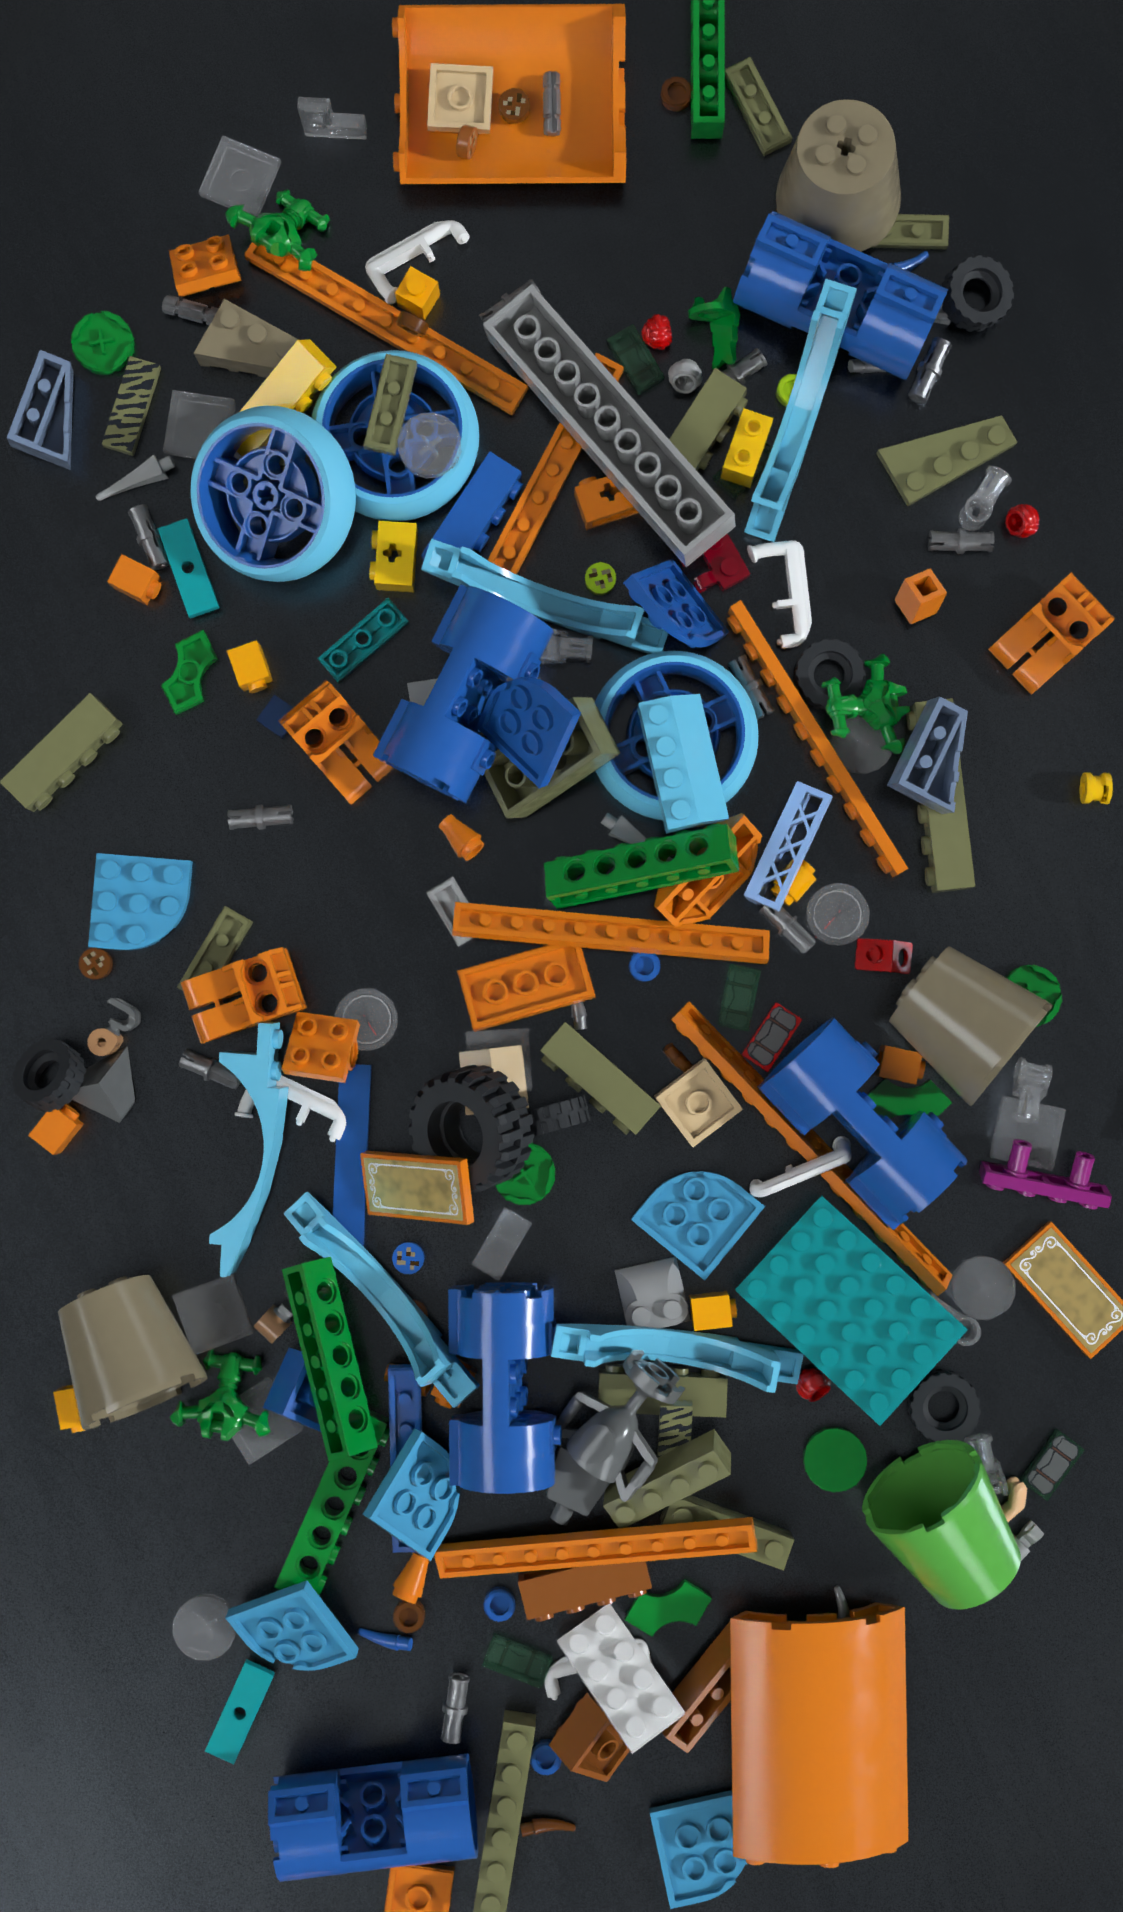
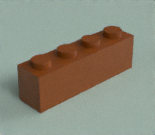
M646 1561L537 1570L518 1574V1585L527 1620L535 1618L537 1622L551 1619L554 1616L553 1613L565 1610L567 1614L580 1612L585 1609V1605L596 1602L598 1606L608 1605L615 1602L616 1597L628 1595L629 1598L639 1597L646 1594L647 1589L652 1588Z
M730 1622L672 1692L685 1711V1715L662 1731L665 1738L686 1753L690 1752L731 1701Z

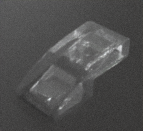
M504 1207L471 1265L499 1281L532 1223Z

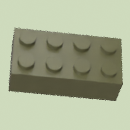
M572 697L568 700L581 712V715L547 786L539 789L499 749L495 751V761L489 769H486L484 775L506 818L528 817L621 754L593 698Z

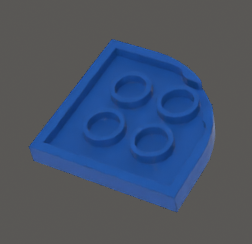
M673 559L632 574L623 582L629 590L630 597L647 612L648 619L655 628L664 629L671 636L685 643L690 648L710 646L722 640L730 633Z
M520 677L501 684L491 693L476 727L540 789L549 784L581 712L549 683L533 677Z

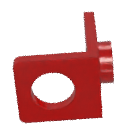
M859 938L857 940L855 968L857 970L910 974L913 945L909 942ZM902 949L904 952V962L900 966L898 957Z

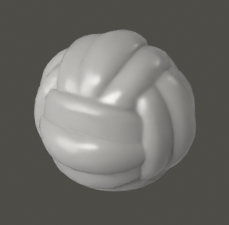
M682 359L675 362L668 371L670 384L680 393L694 391L701 385L703 380L701 369L691 359Z

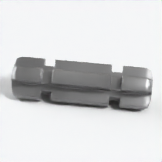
M547 71L543 76L544 134L546 136H558L561 131V120L559 119L561 115L560 74L556 71Z
M166 295L162 302V311L170 315H175L176 313L178 317L199 323L206 321L207 325H210L219 309L216 307H211L210 309L205 304L187 299L179 301V297Z

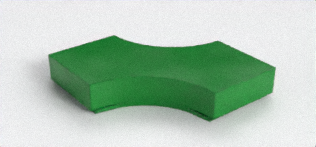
M204 630L175 643L178 653L177 667L173 675L161 685L176 715L204 702L202 695L204 674L214 662L219 660Z
M884 1078L867 1094L877 1105L873 1110L878 1115H886L889 1119L898 1115H913L918 1111H924L926 1114L933 1112L938 1117L952 1104L950 1099L930 1079L919 1086L903 1088L894 1085Z
M684 1579L675 1589L661 1594L647 1592L642 1596L636 1597L624 1619L651 1637L659 1628L671 1622L681 1621L696 1626L711 1602L712 1595Z

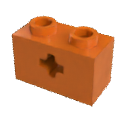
M607 476L600 479L596 477L583 479L578 483L579 486H576L574 489V496L586 530L639 513ZM605 491H609L611 495H614L613 501H609L607 497H604Z

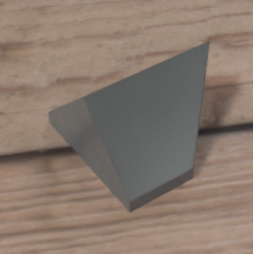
M128 1046L87 1067L83 1077V1084H81L79 1092L72 1100L120 1123L135 1102Z

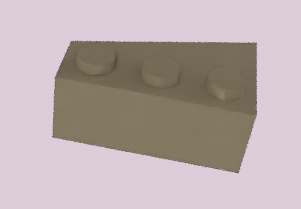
M224 299L198 344L194 355L200 366H215L226 368L232 372H248L267 378L299 339Z

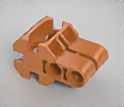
M1071 572L988 650L1007 670L1025 653L1029 652L1031 654V657L1012 675L1032 695L1074 658L1090 641L1108 627L1115 618ZM1057 597L1062 598L1067 605L1065 613L1058 616L1050 613L1048 609L1050 600ZM1075 621L1085 622L1089 629L1088 634L1079 639L1073 637L1070 633L1071 624ZM1051 631L1054 635L1036 651L1033 646Z
M327 680L278 720L351 805L373 787L357 769L360 764L376 782H379L394 769L373 756L380 741ZM335 708H341L345 713L344 719L338 724H333L329 720V715ZM311 729H318L321 733L320 740L315 744H307L305 742V735ZM344 744L355 757L349 760L339 746Z
M280 947L257 954L258 956L230 963L220 969L181 982L189 1010L198 1009L213 1003L216 1006L215 1008L192 1015L200 1043L209 1042L258 1026V1023L271 1022V1020L307 1009L287 948ZM262 964L267 969V976L263 981L256 982L252 977V971L255 966ZM242 994L241 998L226 1004L223 1003L225 999ZM272 994L277 999V1007L272 1012H266L262 1007L264 997Z

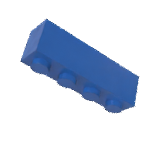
M489 451L432 539L460 549L463 546L474 552L476 550L480 552L489 539L487 532L493 524L498 526L506 513L504 506L510 498L515 500L522 490L521 471ZM429 544L421 554L422 562H424Z

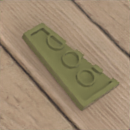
M1001 415L879 449L876 454L908 507L1017 444V440Z

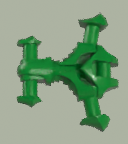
M285 190L276 194V203L280 207L282 205L286 207L282 213H260L256 217L243 211L244 204L234 205L227 209L225 214L229 225L234 229L239 223L249 227L251 241L256 246H264L267 253L283 257L292 254L298 260V270L302 272L311 270L312 261L316 258L317 253L314 248L304 249L301 246V238L296 230L301 229L307 222H310L317 227V231H324L330 218L327 214L322 216L314 211L308 200L296 199L290 195V190Z
M884 653L874 659L865 660L864 666L871 669V679L866 681L863 692L858 697L854 696V694L841 697L839 687L841 682L836 677L824 681L822 688H827L829 698L827 700L826 712L833 720L834 730L830 731L831 735L845 738L850 733L845 718L855 719L857 716H860L874 730H881L886 744L880 747V749L900 754L905 748V739H897L893 726L897 725L901 717L911 710L910 706H899L897 697L907 694L906 687L884 680V668L890 664V660Z
M214 1349L209 1350L202 1361L206 1370L212 1367L220 1368V1373L217 1376L219 1389L209 1397L199 1400V1404L196 1406H185V1403L179 1399L176 1409L169 1416L172 1423L180 1427L186 1424V1419H197V1422L200 1423L203 1438L210 1439L213 1433H221V1440L223 1441L230 1440L238 1431L243 1429L244 1425L255 1428L259 1437L269 1434L271 1432L268 1423L269 1411H263L260 1416L249 1412L250 1407L246 1406L245 1402H242L236 1392L237 1386L242 1383L241 1376L243 1371L253 1372L257 1376L263 1370L261 1356L256 1355L255 1359H248L237 1352H230L223 1356L215 1355Z

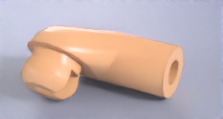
M1014 1476L1007 1479L1004 1483V1488L1009 1494L1008 1501L1001 1507L1007 1522L1019 1514L1026 1504L1027 1487L1024 1482H1020L1019 1478Z

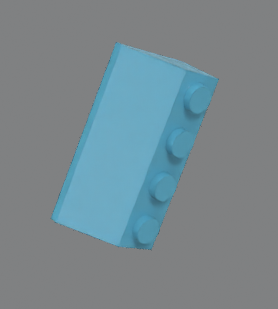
M700 694L673 695L638 703L637 711L666 834L728 820L729 815Z

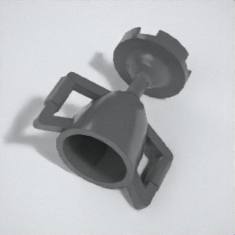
M633 1350L623 1363L625 1373L636 1387V1391L625 1405L611 1406L582 1391L572 1397L556 1421L557 1425H562V1438L569 1439L566 1442V1447L571 1457L594 1477L605 1482L616 1483L620 1499L623 1502L630 1500L636 1491L642 1487L658 1462V1458L638 1430L637 1410L648 1397L667 1404H674L685 1391V1387H676V1383L680 1379L679 1376L661 1360L656 1358L651 1363L641 1359L644 1355L642 1350ZM583 1404L599 1411L578 1430L565 1428ZM636 1446L644 1461L628 1484L624 1469Z

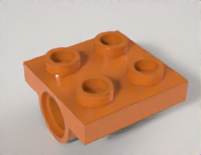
M229 234L221 237L213 236L206 241L191 245L183 244L176 249L169 250L175 286L178 295L181 297L206 291L211 287L217 288L242 281Z
M297 1012L282 1065L283 1073L345 1083L348 1071L354 1069L357 1061V1036L360 1028L358 1020Z

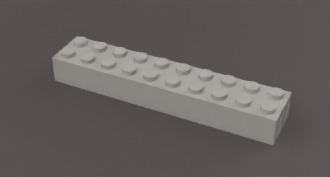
M532 284L483 324L489 342L686 567L736 527L733 511Z

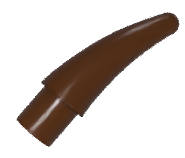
M669 1043L664 1047L663 1052L669 1058V1061L681 1071L686 1072L694 1066L673 1043Z
M533 1818L531 1821L520 1824L522 1837L548 1831L563 1830L574 1832L576 1830L574 1824L553 1818Z

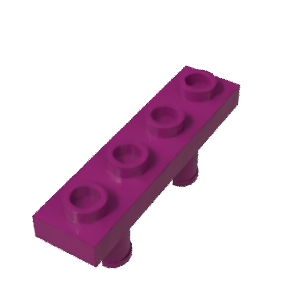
M1022 1139L1013 1140L1009 1160L1006 1165L987 1161L981 1162L979 1169L980 1177L983 1184H986L991 1189L1002 1191L1005 1188L1013 1189L1028 1197H1034L1036 1194L1048 1196L1050 1200L1058 1203H1066L1067 1200L1079 1202L1081 1206L1089 1209H1098V1206L1109 1208L1112 1196L1106 1185L1089 1182L1095 1161L1092 1154L1081 1151L1076 1152L1070 1177L1027 1170L1026 1167L1032 1144Z

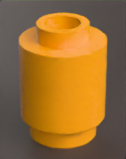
M793 859L783 869V871L791 868L794 862ZM803 860L784 900V904L790 906L793 902L797 903L816 881L813 875L815 869L805 860ZM787 876L781 878L782 884ZM776 879L773 881L774 886L770 891L777 898L780 887Z

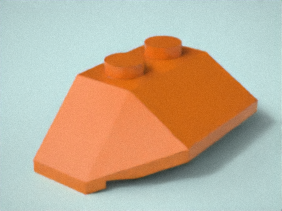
M740 813L730 817L728 820L714 823L728 824L735 835L739 872L658 888L654 907L674 927L710 919L752 874L757 857L758 843L761 842L762 834L744 814ZM707 848L701 849L697 855L703 854Z

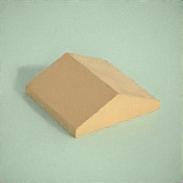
M522 1045L459 1052L460 1068L468 1065H477L478 1067L485 1065L493 1068L494 1072L500 1071L508 1077V1082L513 1081L520 1089L518 1091L519 1095L525 1097L528 1102ZM465 1106L466 1115H474V1113L468 1107Z

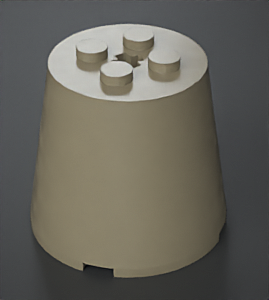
M857 100L833 101L814 111L803 124L778 181L776 191L777 213L831 236V239L860 252L870 247L874 248L887 236L893 227L900 208L901 188L894 132L886 117L875 107Z
M948 946L938 958L932 956L921 969L922 972L916 980L913 978L901 993L902 996L896 1002L898 1008L891 1016L889 1022L968 1105L972 1106L1053 1005Z
M141 1275L129 1279L127 1276L117 1278L109 1282L108 1286L98 1290L93 1288L78 1294V1299L70 1302L58 1311L78 1414L83 1430L99 1427L101 1425L99 1420L107 1417L110 1423L154 1407L182 1394L180 1387L189 1383L190 1387L193 1388L207 1380V1375L150 1275Z

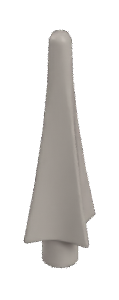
M152 455L139 467L115 484L98 493L95 497L98 501L136 487L169 479L166 471L174 468L175 463L170 455L161 460Z
M607 812L601 821V824L610 829L608 835L623 842L634 844L644 842L647 839L622 815L617 819ZM668 857L666 862L671 861L672 858Z

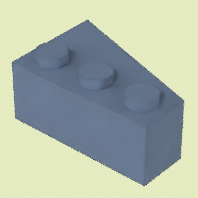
M42 350L39 351L7 435L10 447L71 470L73 369L70 361Z
M940 696L927 700L887 786L941 814L954 813L956 803L954 802L956 782L959 781L960 773L958 772L960 752L963 751L968 711Z

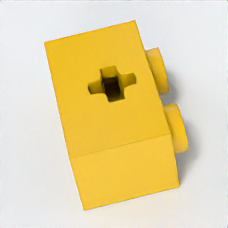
M743 408L723 465L721 479L748 488L751 487L774 418Z
M379 521L378 530H373L372 549L377 550L376 561L370 562L369 578L374 580L377 590L414 592L419 532L416 523ZM392 551H397L398 553L395 562H390L388 558L392 555Z

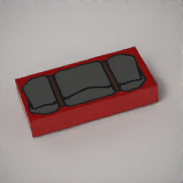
M775 1002L741 1055L768 1072L803 1019Z

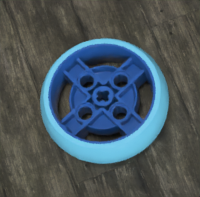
M398 350L380 351L362 356L348 363L333 375L331 382L321 391L312 412L311 418L320 423L336 439L348 461H355L366 474L386 482L387 494L367 490L355 483V511L373 519L407 521L426 516L438 510L461 490L473 469L477 457L479 425L468 393L456 377L444 366L417 353ZM386 354L416 360L418 365L414 382L435 391L450 407L449 410L434 412L426 401L411 392L395 456L367 450L355 443L359 436L366 435ZM372 385L373 394L366 397L357 406L350 423L335 425L336 419L344 405L356 393ZM429 426L434 431L428 437H421L417 434L419 429ZM455 447L453 456L442 473L427 485L416 489L415 478L422 475L432 465L439 449ZM397 461L407 464L405 470L400 473H395L391 470L392 464Z
M257 406L227 418L213 430L203 443L197 454L191 476L192 509L204 540L224 563L243 575L254 579L273 582L292 581L320 569L341 548L354 518L356 505L355 482L344 451L336 439L320 423L304 413L280 406ZM262 429H272L267 446L256 448L240 459L234 457L240 445L253 433ZM306 454L308 455L316 469L320 482L322 497L319 496V487L316 477L311 467L305 461ZM281 457L285 462L284 471H282L279 464ZM244 476L248 479L247 489L243 483ZM298 501H301L303 505L302 514L298 511ZM262 518H263V519L265 520V522H266V530H265V531L263 530V528H262V526H261V520H262ZM233 519H234L235 522L238 524V526L241 528V532H239V530H238V528L236 527V525H235ZM305 530L314 533L308 544L295 556L286 559L274 558L279 543L290 541Z
M662 651L648 654L632 661L615 673L602 688L595 701L609 731L617 706L631 689H634L640 702L673 695L693 694L685 690L669 689L663 675H681L694 678L708 685L720 696L707 703L703 699L701 700L705 717L710 721L708 730L715 757L720 745V732L735 725V751L727 770L720 778L725 802H728L748 778L754 765L758 748V724L755 710L740 682L727 669L715 661L702 655L685 651ZM637 705L627 724L626 740L616 744L621 754L598 768L596 773L605 788L624 806L643 816L663 820L658 796L638 788L625 776L640 769L646 775L653 778L648 756H640L635 748L638 743L645 742Z

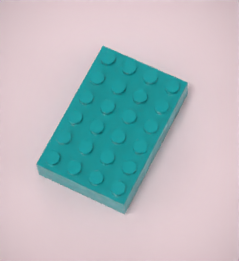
M822 1195L735 1289L737 1293L879 1426L882 1425L968 1330Z

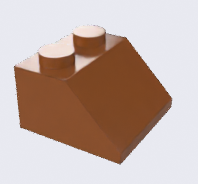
M586 1693L577 1702L574 1711L566 1722L558 1728L555 1737L549 1744L570 1771L604 1782H608L630 1751L593 1695Z

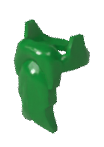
M724 287L718 298L712 302L705 303L704 298L695 297L693 306L688 310V318L710 322V330L713 332L712 345L714 346L712 369H719L725 363L729 365L734 364L736 361L737 327L739 326L740 312L738 305L733 303L731 288Z

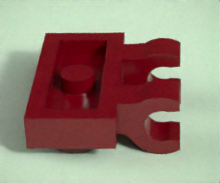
M728 533L697 558L703 557L710 571L696 577L693 585L699 593L706 591L716 584L719 585L721 591H724L750 576L751 573Z

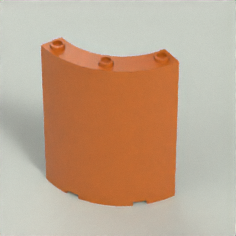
M625 4L399 5L398 16L392 17L393 38H398L400 93L394 94L395 113H400L399 152H393L394 172H400V184L626 183L624 68H619V62H625ZM431 63L493 67L490 134H478L476 149L470 160L458 157L456 154L458 132L428 131ZM547 71H556L560 74L561 115L559 119L561 120V131L558 136H546L544 134L543 76ZM511 88H517L525 92L530 103V111L527 118L517 124L506 122L499 113V98L503 92Z
M875 1602L865 1607L850 1610V1617L837 1619V1614L824 1613L807 1614V1621H787L786 1614L744 1611L730 1618L733 1857L746 1859V1863L750 1865L776 1863L820 1865L824 1868H836L839 1866V1863L896 1852L898 1847L909 1841L905 1607Z

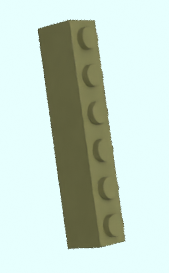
M953 698L946 699L953 703ZM927 701L915 702L910 707L911 711L906 714L908 730H914ZM960 758L958 772H960L959 781L956 782L954 802H956L954 813L941 814L923 804L917 807L919 823L924 824L925 836L921 837L923 855H928L929 867L925 868V881L927 886H931L932 893L975 887Z
M512 1710L504 1711L473 1912H506L536 1728V1714Z

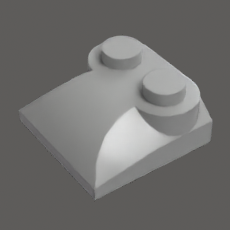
M676 1256L615 1269L627 1326L664 1328L690 1320Z

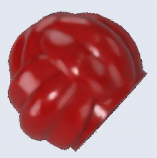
M653 315L652 318L647 320L641 331L643 341L653 349L664 350L672 343L670 322L668 317L664 315Z
M1018 504L1012 507L1006 516V527L1009 533L1018 538H1026L1035 534L1040 520L1038 511L1028 504Z
M814 1367L810 1369L805 1368L799 1375L798 1384H796V1390L800 1397L810 1402L823 1398L831 1389V1380L821 1370Z

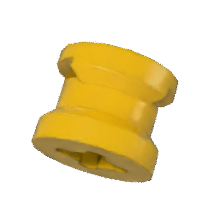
M1084 772L1080 779L1079 789L1081 803L1090 804L1092 801H1099L1101 804L1110 803L1113 790L1111 774L1102 773L1099 776H1093L1091 772Z

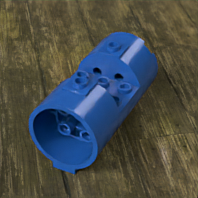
M772 211V214H768L750 254L751 257L735 292L733 303L791 329L793 326L808 333L814 310H816L825 279L857 288L839 347L849 351L848 355L906 380L936 319L948 289L891 263L882 262L831 239V236Z
M460 584L432 639V642L437 647L449 653L450 656L424 706L401 699L373 756L398 771H404L405 774L432 789L466 804L480 775H484L486 769L493 765L496 758L495 751L497 747L489 740L478 735L481 731L476 727L491 693L501 684L520 677H538L542 662L540 658L554 633L553 629L530 612L500 596L477 587H466Z
M832 1017L796 1046L758 1086V1089L803 1135L833 1114L868 1152L845 1181L890 1229L895 1230L900 1224L907 1221L909 1217L906 1214L909 1211L913 1213L917 1211L919 1213L933 1202L957 1178L958 1175L954 1170L957 1166L960 1168L964 1167L967 1163V1158L946 1137L947 1135L941 1130L944 1124L933 1112L926 1114L924 1111H918L896 1126L886 1115H878L873 1110L877 1106L865 1092L856 1091L880 1065L875 1059L878 1054L866 1041L862 1044L856 1041Z
M489 1282L479 1285L477 1289H474L472 1284L454 1285L448 1289L449 1354L482 1359L483 1411L454 1414L449 1420L450 1486H460L470 1491L495 1494L526 1493L550 1488L555 1484V1450L557 1445L562 1443V1425H557L556 1415L542 1411L523 1410V1406H527L528 1388L527 1386H522L523 1374H527L528 1359L551 1355L556 1328V1318H554V1287L552 1285H544V1289L538 1290L537 1283Z
M468 1753L273 1777L274 1784L277 1785L271 1786L270 1791H268L270 1839L273 1841L275 1853H279V1857H274L273 1863L276 1876L280 1882L478 1858L476 1800L472 1767Z

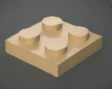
M431 63L428 131L459 133L461 127L467 124L477 127L478 134H490L493 67Z
M705 1058L654 1095L655 1099L692 1147L696 1146L743 1110Z

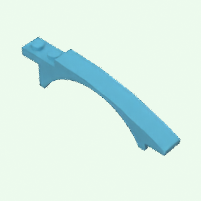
M825 279L816 310H814L803 355L777 437L751 499L754 504L744 533L775 542L818 416L857 288Z
M434 539L430 541L421 568L424 572L457 586L461 584L466 587L473 586L486 590L514 603L540 619L596 639L603 638L647 654L663 651L668 633L664 629L655 628L648 618L643 617L644 609L641 607L600 602L565 593L514 574L486 560L469 548L462 546L460 549Z
M280 1022L258 1023L257 1052H219V1062L241 1081L250 1094L259 1114L264 1139L262 1167L259 1179L249 1200L231 1221L211 1233L209 1237V1244L221 1245L220 1277H227L237 1271L250 1245L270 1193L282 1145L289 1086H277V1081L280 1080L282 1073L281 1062H278V1051L282 1048L284 1039L283 1031L280 1030Z
M305 1192L283 1213L300 1233L299 1239L301 1242L323 1258L331 1257L333 1266L343 1273L378 1310L404 1348L412 1365L415 1380L421 1387L433 1383L450 1405L456 1408L480 1386L455 1354H449V1347L440 1338L442 1333L411 1297L309 1192Z
M556 1324L551 1349V1357L582 1361L585 1366L596 1367L612 1361L626 1360L633 1350L644 1351V1355L641 1358L643 1360L655 1361L658 1358L663 1362L713 1370L771 1393H775L777 1382L798 1384L804 1355L798 1349L743 1342L733 1336L675 1329L600 1324Z

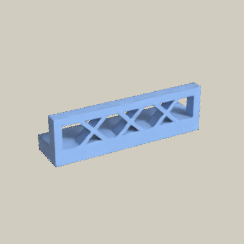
M799 781L796 782L744 893L748 901L759 906L762 904L778 912L780 911L833 798L832 795ZM811 795L822 799L818 811L808 815L804 814ZM813 819L812 824L809 827L807 821ZM804 822L807 830L804 840L792 844L791 838L797 825ZM800 847L796 856L794 849ZM790 851L794 860L791 868L778 873L777 868L784 853ZM787 876L782 884L781 878ZM777 879L780 892L774 902L765 898L764 895L770 882Z

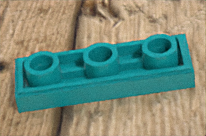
M186 518L157 528L189 618L191 619L219 609L218 601L189 520ZM187 566H194L191 573H185Z
M388 597L317 659L338 683H341L410 622ZM361 636L369 637L367 643H358V639Z
M246 1659L205 1752L234 1765L274 1677V1671ZM242 1707L246 1713L240 1714L236 1708Z

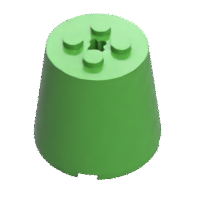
M958 1440L931 1442L917 1447L919 1453L905 1461L899 1457L888 1465L869 1487L863 1501L862 1511L870 1530L938 1603L950 1609H968L993 1599L1011 1583L1018 1572L1021 1554L982 1460L976 1450L969 1444Z

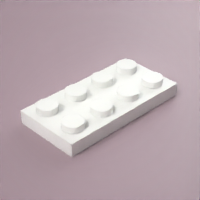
M611 1604L605 1605L557 1640L558 1645L632 1754L685 1715V1711Z

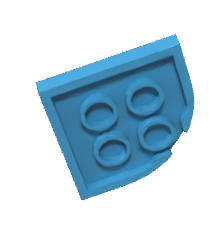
M96 853L88 947L137 950L159 942L173 928H176L187 909L193 862L189 860Z
M692 1171L676 1175L659 1185L631 1217V1220L703 1280H706L765 1206L740 1185L725 1176L713 1172Z
M414 1428L362 1514L430 1561L450 1529L459 1503L460 1494L456 1492V1486H450L449 1453L426 1434Z
M307 1580L232 1607L228 1610L225 1617L245 1644L256 1654L272 1663L277 1659L283 1663L294 1664L293 1669L309 1671L328 1668L356 1658L359 1650L358 1646Z
M732 1790L649 1808L670 1909L711 1900L734 1885L736 1878L747 1863L746 1859L733 1857Z

